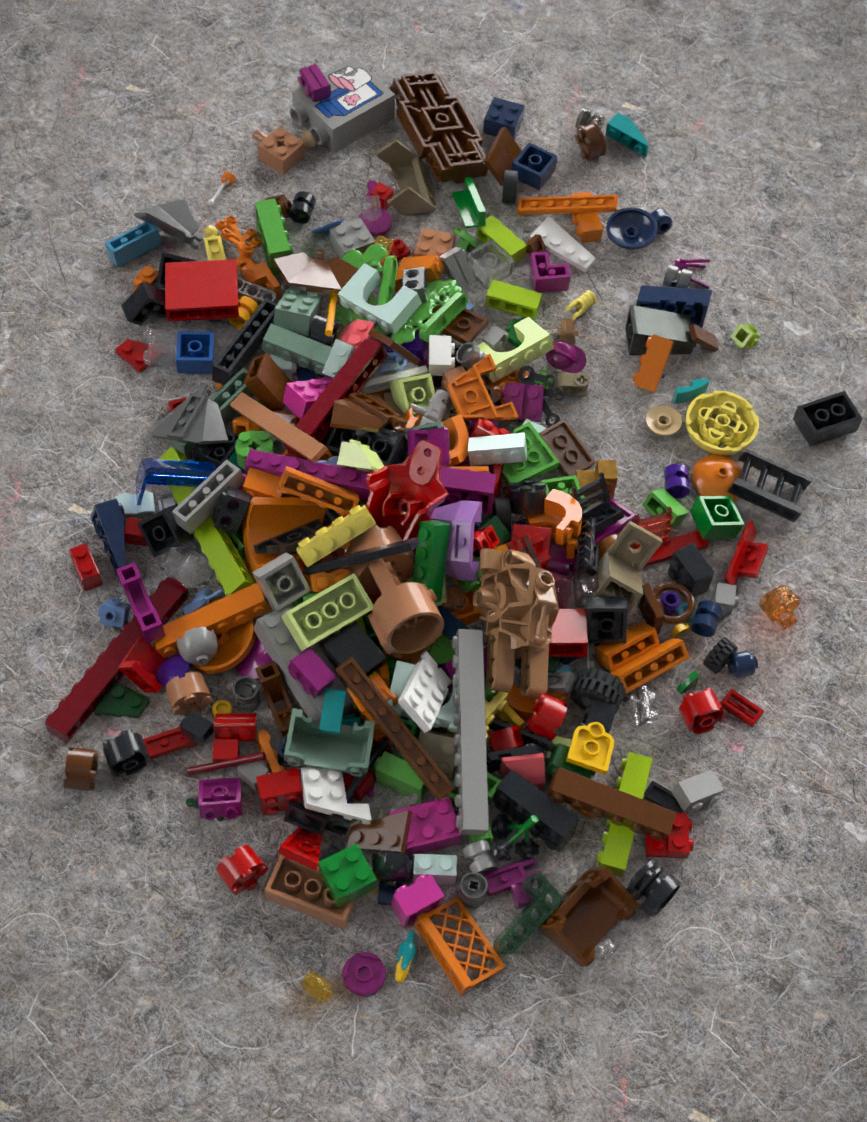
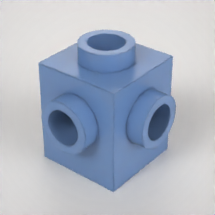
M117 598L108 599L99 607L98 616H101L100 623L106 624L109 628H123L129 622L130 604L121 602Z

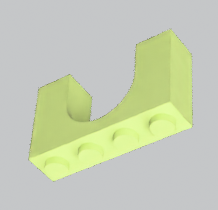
M529 317L514 325L517 339L522 342L518 348L509 352H496L484 342L477 345L486 355L491 354L497 367L495 371L484 374L493 383L554 349L550 334Z

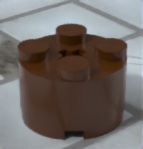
M69 747L65 766L67 777L64 779V789L94 790L99 751Z

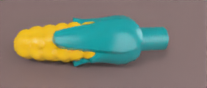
M408 932L406 942H402L399 946L395 973L397 983L404 982L416 954V945H414L416 934L413 932Z

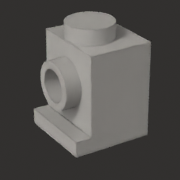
M494 325L482 339V343L484 342L493 351L500 352L503 346L506 347L508 344L509 333Z

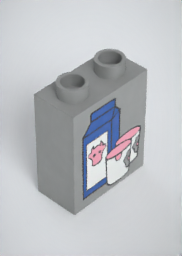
M355 57L324 73V76L331 85V96L329 98L313 102L311 97L306 96L303 86L292 91L293 107L289 109V113L293 122L298 126L304 125L313 134L316 144H324L332 153L337 152L394 119L395 94Z

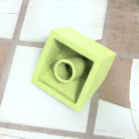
M431 373L399 379L389 383L393 401L404 415L411 403L422 408H428V402L435 394Z
M350 440L349 443H341L337 465L370 473L384 467L377 453L370 450V446L363 445L360 441Z

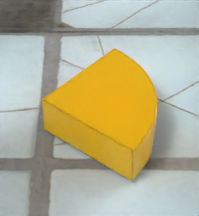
M687 622L684 624L679 623L672 629L671 634L676 638L691 630V627Z

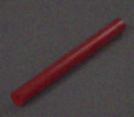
M261 752L187 768L188 775H194L266 760V754Z

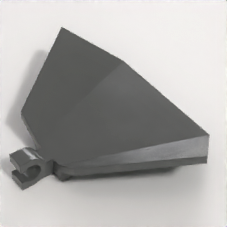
M184 199L159 204L134 214L136 218L160 228L182 243L186 242L195 250L200 245L195 244L194 239L197 242H201L203 239L198 235L193 236L199 226Z
M200 383L195 394L190 393L184 402L150 428L152 436L156 438L194 444L229 443L219 405L208 399L211 390L206 389L208 388L206 383Z

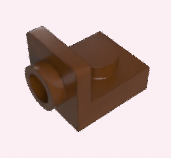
M284 194L266 198V200L275 198L277 205L281 207L284 217L289 218L292 204Z

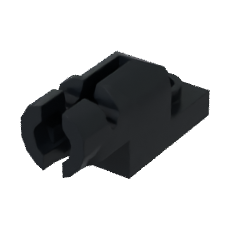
M294 801L289 802L283 819L287 823L319 835H323L325 829L336 834L346 835L351 825V820L344 819L342 815L307 811L304 805Z

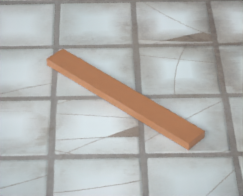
M243 392L229 404L233 410L314 464L328 450L323 444Z

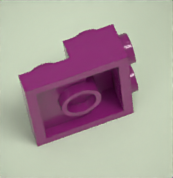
M506 382V387H502L501 393L502 398H505L504 404L512 402L518 414L516 420L506 421L525 422L526 419H529L533 422H542L544 386Z
M241 777L199 780L200 819L205 818L211 821L217 817L234 819L237 816H242Z

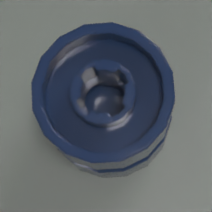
M707 600L699 602L691 624V630L703 637L714 636L722 614L720 605Z

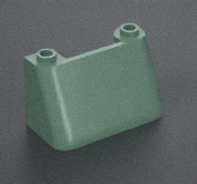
M292 709L284 753V760L288 765L295 767L303 765L346 772L356 777H361L367 773L375 727L374 721L365 720L363 726H358V723L355 722L353 726L341 724L339 734L319 731L320 721L312 720L313 715H309L306 718L302 714L303 710Z

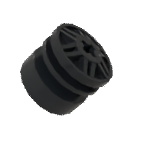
M654 859L635 873L626 888L631 895L637 891L634 896L636 901L643 897L646 898L642 908L652 917L656 916L668 904L682 885L671 874L662 879L661 876L665 868L661 866L654 871L658 865V862Z

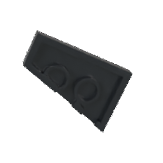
M530 743L523 747L486 753L487 772L499 770L503 757L544 754V749L534 743Z

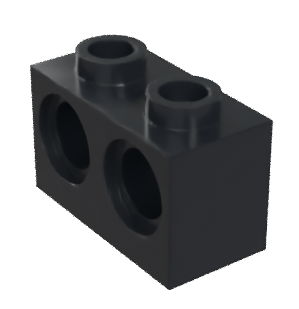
M228 486L226 492L221 493L219 503L221 504L219 508L214 509L212 519H214L215 528L236 535L249 506L250 494ZM231 500H236V501H238V502H237V503H231L230 501H231ZM224 516H229L230 519H225V518H223V517H224Z

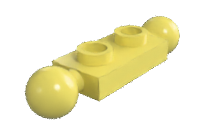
M214 226L206 227L204 230L206 237L204 238L208 261L226 260L221 236H217L218 230Z

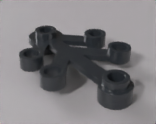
M523 366L518 371V379L526 385H536L535 381L545 382L548 386L556 384L555 376L552 374L547 376L537 374L531 366ZM528 371L529 376L524 377L523 374ZM552 377L553 382L548 383V378ZM544 388V396L554 398L557 401L565 399V393L562 390L553 391ZM557 393H562V397L556 398ZM543 398L545 422L550 427L561 421L557 414L552 413L546 400ZM554 417V418H555V422H554V423H550V422H549L550 418Z

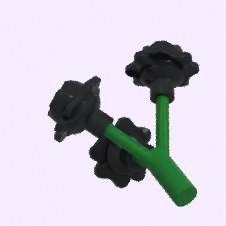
M498 814L496 819L492 821V832L496 834L498 839H507L512 829H520V831L503 844L493 841L492 845L494 847L491 850L493 856L499 861H510L509 849L523 833H525V838L520 843L515 844V853L519 854L520 858L527 860L532 859L534 855H538L540 846L529 838V830L538 822V817L532 815L524 824H512V821L508 819L506 814Z

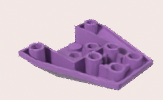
M459 501L435 508L429 520L450 524L445 574L458 580L478 581L479 561H472L474 524L475 522H481L482 502ZM413 551L414 554H415V556L412 557V559H415V557H416V551Z

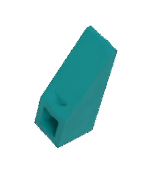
M618 112L607 123L605 135L646 158L649 143L634 122Z

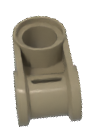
M560 372L556 375L555 391L562 390L565 396L584 397L589 393L590 377L584 373Z

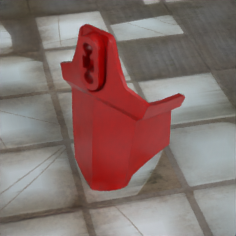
M419 441L413 452L402 464L386 465L380 470L367 475L366 485L370 490V495L366 508L379 528H387V526L395 528L402 541L418 537L419 522L429 521L434 508L444 502L448 496V492L440 480L441 448L427 441Z

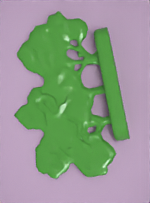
M382 244L370 245L364 254L352 249L342 257V260L358 269L365 263L370 267L376 265L377 268L374 269L378 270V273L383 271L381 283L377 286L380 287L379 299L374 300L370 295L368 297L371 301L367 303H372L371 305L374 306L386 304L393 299L398 270V262L395 255L385 258L384 267L380 265L381 260L388 253L382 247ZM342 305L335 312V319L340 321L344 327L357 319L368 321L366 317L358 316L352 309H346Z
M456 280L428 282L427 302L420 304L396 334L384 331L380 325H377L375 328L384 335L392 333L391 339L399 345L413 341L415 338L414 333L419 330L420 339L429 342V335H438L465 309L468 303V296L461 292L462 289L456 285ZM440 295H443L445 297V299H443L444 301H441L439 299ZM443 304V306L440 309H438L435 313H432V309L435 306ZM429 318L424 324L422 323L423 320Z

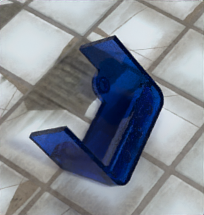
M146 458L140 462L135 479L137 505H141L147 484L198 487L217 468L208 461L192 462Z

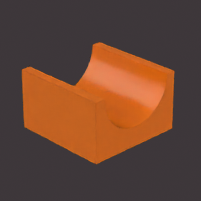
M299 497L252 498L241 524L246 566L255 583L257 581L252 572L282 554L255 553L253 545L318 518L323 528L326 509L318 506L315 502L303 501ZM298 552L292 554L304 576L306 564Z

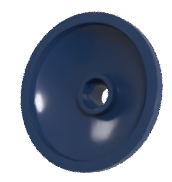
M634 207L623 208L614 212L609 217L606 225L607 235L615 245L632 250L644 248L652 243L658 229L655 218L649 212Z

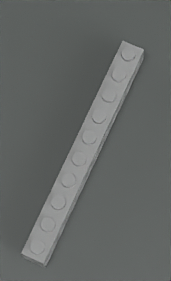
M458 629L456 635L452 637V648H455L452 666L456 667V674L453 675V687H456V694L453 696V706L457 708V714H454V726H457V734L454 735V746H457L458 754H455L454 759L455 766H458V774L455 775V786L458 787L459 794H456L455 799L456 807H459V815L456 816V828H459L460 835H485L489 830L483 630Z

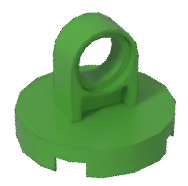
M458 226L453 231L454 234L462 239L457 245L458 248H462L466 252L470 246L479 252L484 248L482 243L476 242L477 239Z

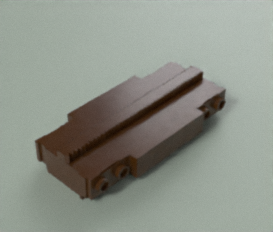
M432 71L403 74L400 79L394 78L390 90L395 94L396 105L398 106L396 114L419 158L426 159L427 163L430 164L433 175H436L438 182L443 183L454 180L456 184L465 183V178L486 177L488 168L483 162L486 158L483 148H481L483 139L459 95H452L441 74Z

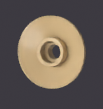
M659 405L648 411L646 424L653 433L661 436H670L680 430L682 417L676 409L666 405Z

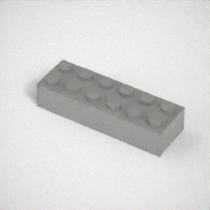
M290 603L279 611L275 610L258 618L253 630L271 659L275 662L279 672L307 717L313 715L312 720L320 721L325 691L314 699L303 690L298 680L291 677L288 670L291 660L303 652L281 618L284 613L294 608L293 604ZM318 644L312 645L310 648L336 676L333 685L329 689L346 691V688ZM347 691L343 715L348 713L354 704Z

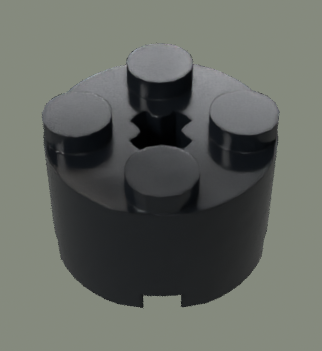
M315 315L307 338L333 347L332 342H335L339 332L337 331L340 322L334 320L332 335L326 336L327 317Z
M533 479L523 480V483H509L511 513L523 515L524 511L529 512V515L544 512L545 498L547 497L546 483H535Z
M131 729L123 731L121 735L113 739L105 740L102 744L105 759L111 774L114 776H120L119 773L124 772L126 776L134 774L147 766L146 761L151 759L142 735L133 733Z

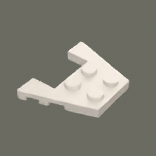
M310 766L301 768L300 777L306 809L329 815L335 813L344 816V819L352 821L353 818L361 820L363 824H370L369 804H347L342 772Z

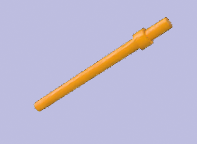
M338 291L329 292L330 303L325 329L326 336H331L333 332L336 304L339 300Z

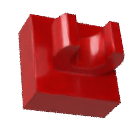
M400 238L387 246L388 253L391 256L395 255L397 261L411 255L410 249Z

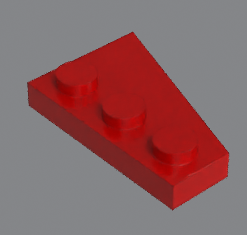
M298 827L280 845L278 853L284 855L289 860H294L316 871L322 835Z

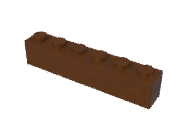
M560 767L554 772L547 796L557 803L570 804L575 810L588 811L596 818L609 819L615 825L627 826L631 831L648 834L650 838L657 841H664L670 836L676 812Z

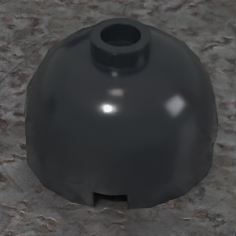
M385 852V857H379V853L372 854V872L378 881L385 883V887L395 888L397 883H403L411 876L414 857L409 858V855Z

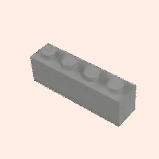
M228 460L223 462L172 511L176 523L191 534L214 512L215 508L220 506L219 498L222 492H226L228 486L238 489L244 483L241 470Z

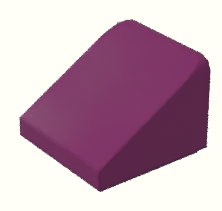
M529 882L510 885L509 890L517 909L537 902Z

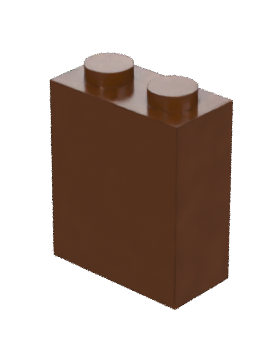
M267 353L253 358L244 384L269 410H282L286 406L283 403L286 383H292V381Z

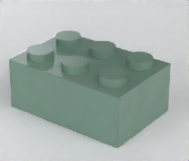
M297 287L288 288L275 308L274 325L291 332L308 335L314 316L321 314L323 295L317 292L303 291Z

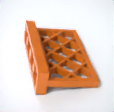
M459 897L426 914L424 912L417 916L414 927L460 996L465 995L471 988L505 969V965ZM456 904L460 910V917L448 914L449 908ZM433 916L444 918L442 927L434 925L430 918ZM447 919L458 922L457 931L445 928ZM461 923L470 925L472 934L460 932ZM443 934L455 935L454 944L445 942ZM458 937L470 939L469 948L458 946ZM473 940L483 944V952L472 949ZM456 950L467 953L466 962L456 959ZM470 954L482 957L481 966L469 963ZM485 958L493 960L498 967L493 970L485 968ZM467 969L479 971V977L471 981L467 975Z

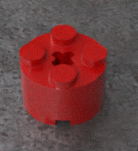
M706 688L695 694H686L679 706V712L690 732L693 731L694 734H702L715 728L714 724L718 721L721 724L726 717L724 709L711 688Z
M541 693L532 706L534 713L532 717L528 718L525 728L529 729L532 733L553 740L556 736L554 730L561 727L568 703Z
M249 845L236 848L234 850L236 854L232 857L227 855L216 869L217 874L233 895H238L245 889L248 891L253 890L258 885L257 880L268 871V867Z

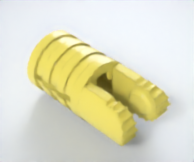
M586 290L581 296L566 306L565 310L570 311L575 306L578 310L572 316V319L575 320L589 307L597 302V298L593 292Z

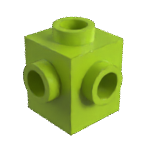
M741 323L735 328L730 337L740 349L750 350L758 344V339L761 335L757 333L758 329L752 324Z

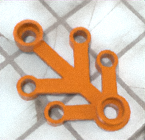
M228 215L224 221L218 220L215 225L218 230L222 231L220 236L238 247L237 252L244 257H250L254 253V248H260L262 240L256 237L257 232L252 228H248L246 233L241 235L237 228V219L233 216ZM249 239H252L251 243L245 242Z

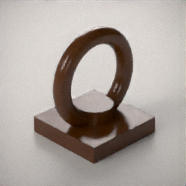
M667 582L658 585L652 591L649 583L642 585L643 595L638 600L637 605L645 622L656 629L657 635L660 634L663 622L679 624L692 616L695 610V599L691 591L685 586L675 582ZM666 590H675L682 593L688 603L686 611L678 616L664 614L662 602L657 598L658 595Z

